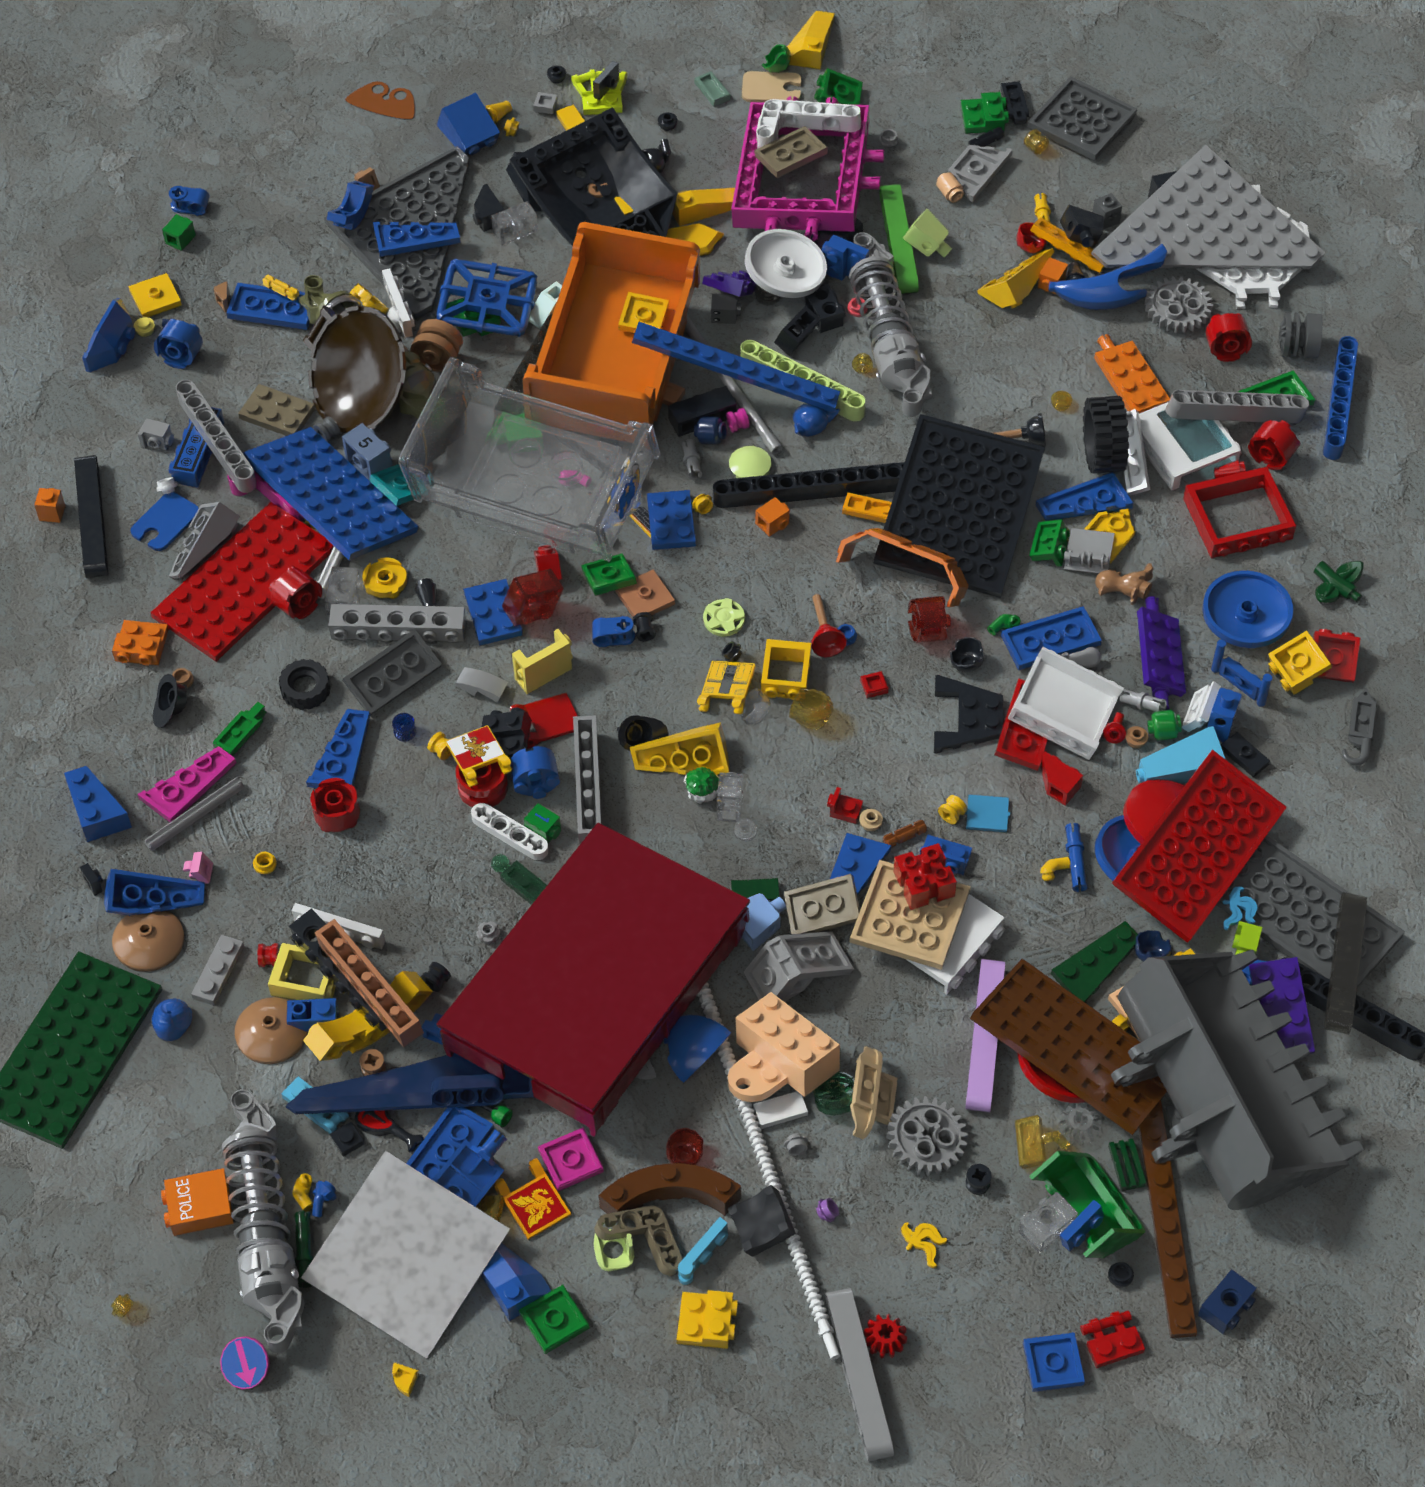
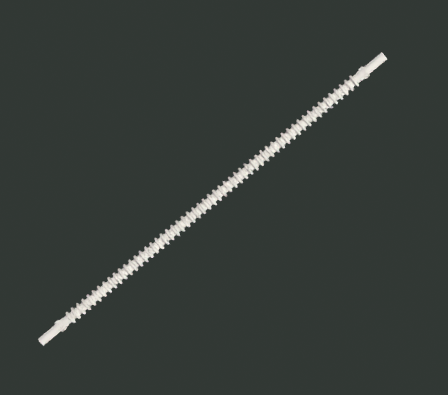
M706 982L697 994L700 997L699 1002L702 1003L701 1008L704 1009L703 1013L707 1018L721 1024L720 1013L716 1012L718 1008L714 1006L715 1001L712 1000L713 995L710 994L711 989L708 988L709 984ZM727 1037L717 1050L719 1051L718 1055L721 1057L720 1061L723 1063V1068L726 1069L725 1074L728 1075L729 1070L737 1061L734 1060L735 1055L732 1054L733 1049L730 1048V1042H728ZM739 1085L738 1088L745 1089L746 1085ZM734 1097L737 1099L736 1104L739 1105L738 1110L742 1111L740 1116L743 1117L742 1122L746 1124L745 1129L748 1130L749 1141L753 1142L751 1147L754 1148L753 1153L757 1155L758 1166L762 1167L760 1172L764 1174L765 1185H772L779 1190L792 1222L791 1210L787 1209L789 1204L785 1203L784 1191L780 1190L782 1185L778 1183L780 1179L776 1177L777 1172L773 1171L775 1166L772 1164L773 1160L769 1158L770 1153L767 1152L768 1147L765 1146L764 1135L760 1133L759 1122L755 1121L757 1116L754 1115L755 1110L751 1108L752 1103ZM795 1234L786 1239V1243L790 1244L788 1246V1249L791 1250L790 1256L794 1257L795 1269L799 1270L797 1275L801 1277L800 1282L804 1283L802 1289L806 1290L804 1295L808 1297L807 1302L811 1303L809 1309L813 1310L814 1322L819 1325V1336L824 1339L830 1359L835 1360L840 1357V1353L833 1337L834 1329L828 1322L829 1315L825 1314L827 1309L822 1307L824 1302L820 1300L822 1295L818 1294L819 1288L815 1287L817 1285V1282L813 1281L815 1276L810 1274L812 1268L808 1267L810 1265V1262L806 1261L808 1256L804 1254L805 1249L801 1248L803 1243L799 1241L800 1236Z

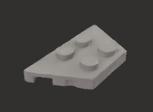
M969 145L948 169V173H952L962 185L965 196L973 202L1009 160L1013 150L1006 148V152L994 151V147Z

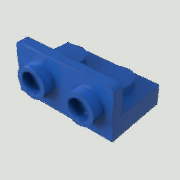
M927 835L924 846L921 848L939 843L946 857L945 867L950 866L953 874L964 875L972 853V847Z

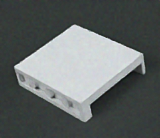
M1042 647L1007 719L1090 760L1100 743L1099 739L1124 688L1117 685L1114 681H1110L1096 672L1058 655L1053 650Z
M969 894L942 970L914 961H907L945 986L944 993L947 995L952 988H958L962 982V976L966 972L970 973L977 963L976 960L980 955L985 956L991 947V942L994 939L998 940L1005 930L1003 927L1005 917Z

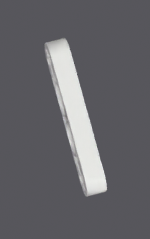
M479 803L473 806L471 810L472 821L478 827L531 859L542 860L548 855L547 840L488 804ZM484 812L486 813V817L483 816V815H481L480 817H478V813H479V814H483ZM498 822L507 824L506 828L502 830L495 829L494 825ZM517 833H522L526 837L522 841H515L513 836ZM539 846H542V850L537 849L536 851H534V847L538 848Z

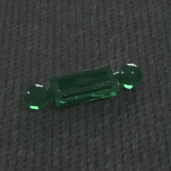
M497 854L491 860L492 869L499 873L503 872L500 875L501 881L531 905L547 886V884L517 860L511 866L508 857L504 854Z

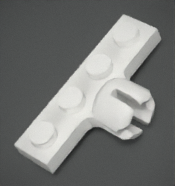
M390 268L382 270L384 286L392 304L387 317L393 322L399 333L403 332L405 338L413 336L412 327H415L414 319L407 301L403 302L404 295L402 289H398L399 282L397 276L392 275Z

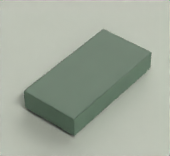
M712 71L694 78V83L713 107L731 100L730 93Z

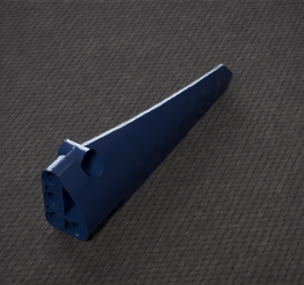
M454 1053L452 1057L444 1055L359 1078L303 1089L292 1101L286 1104V1108L297 1115L496 1105L503 1099L535 1097L531 1085L532 1079L503 1063L505 1072L503 1080Z

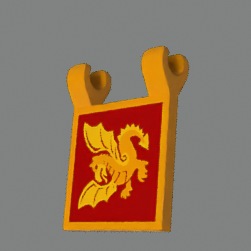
M537 1158L529 1162V1170L536 1179L513 1192H510L503 1178L496 1180L494 1183L496 1192L506 1204L527 1240L571 1216V1212Z

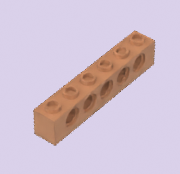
M335 919L315 932L320 947L403 1047L424 1033L418 1018Z

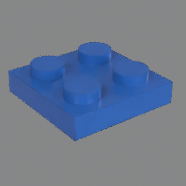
M1075 1332L1023 1339L1033 1392L1084 1385L1085 1379Z

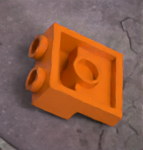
M124 620L121 631L117 633L112 648L114 660L121 663L159 666L169 630L168 625Z

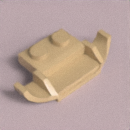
M867 1046L864 1047V1051L856 1060L852 1104L850 1105L855 1122L853 1136L865 1139L868 1136L875 1121L885 1125L892 1122L890 1118L894 1113L898 1079L881 1072V1051Z

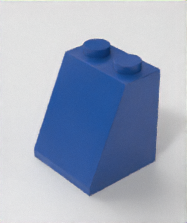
M477 93L442 108L437 122L438 128L455 147L458 146L466 155H474L480 151V148L494 145L500 134Z

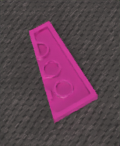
M218 746L196 759L194 764L188 768H181L176 771L175 775L166 781L162 779L154 784L155 787L146 792L144 790L137 794L138 798L167 821L171 822L182 815L236 764V759Z

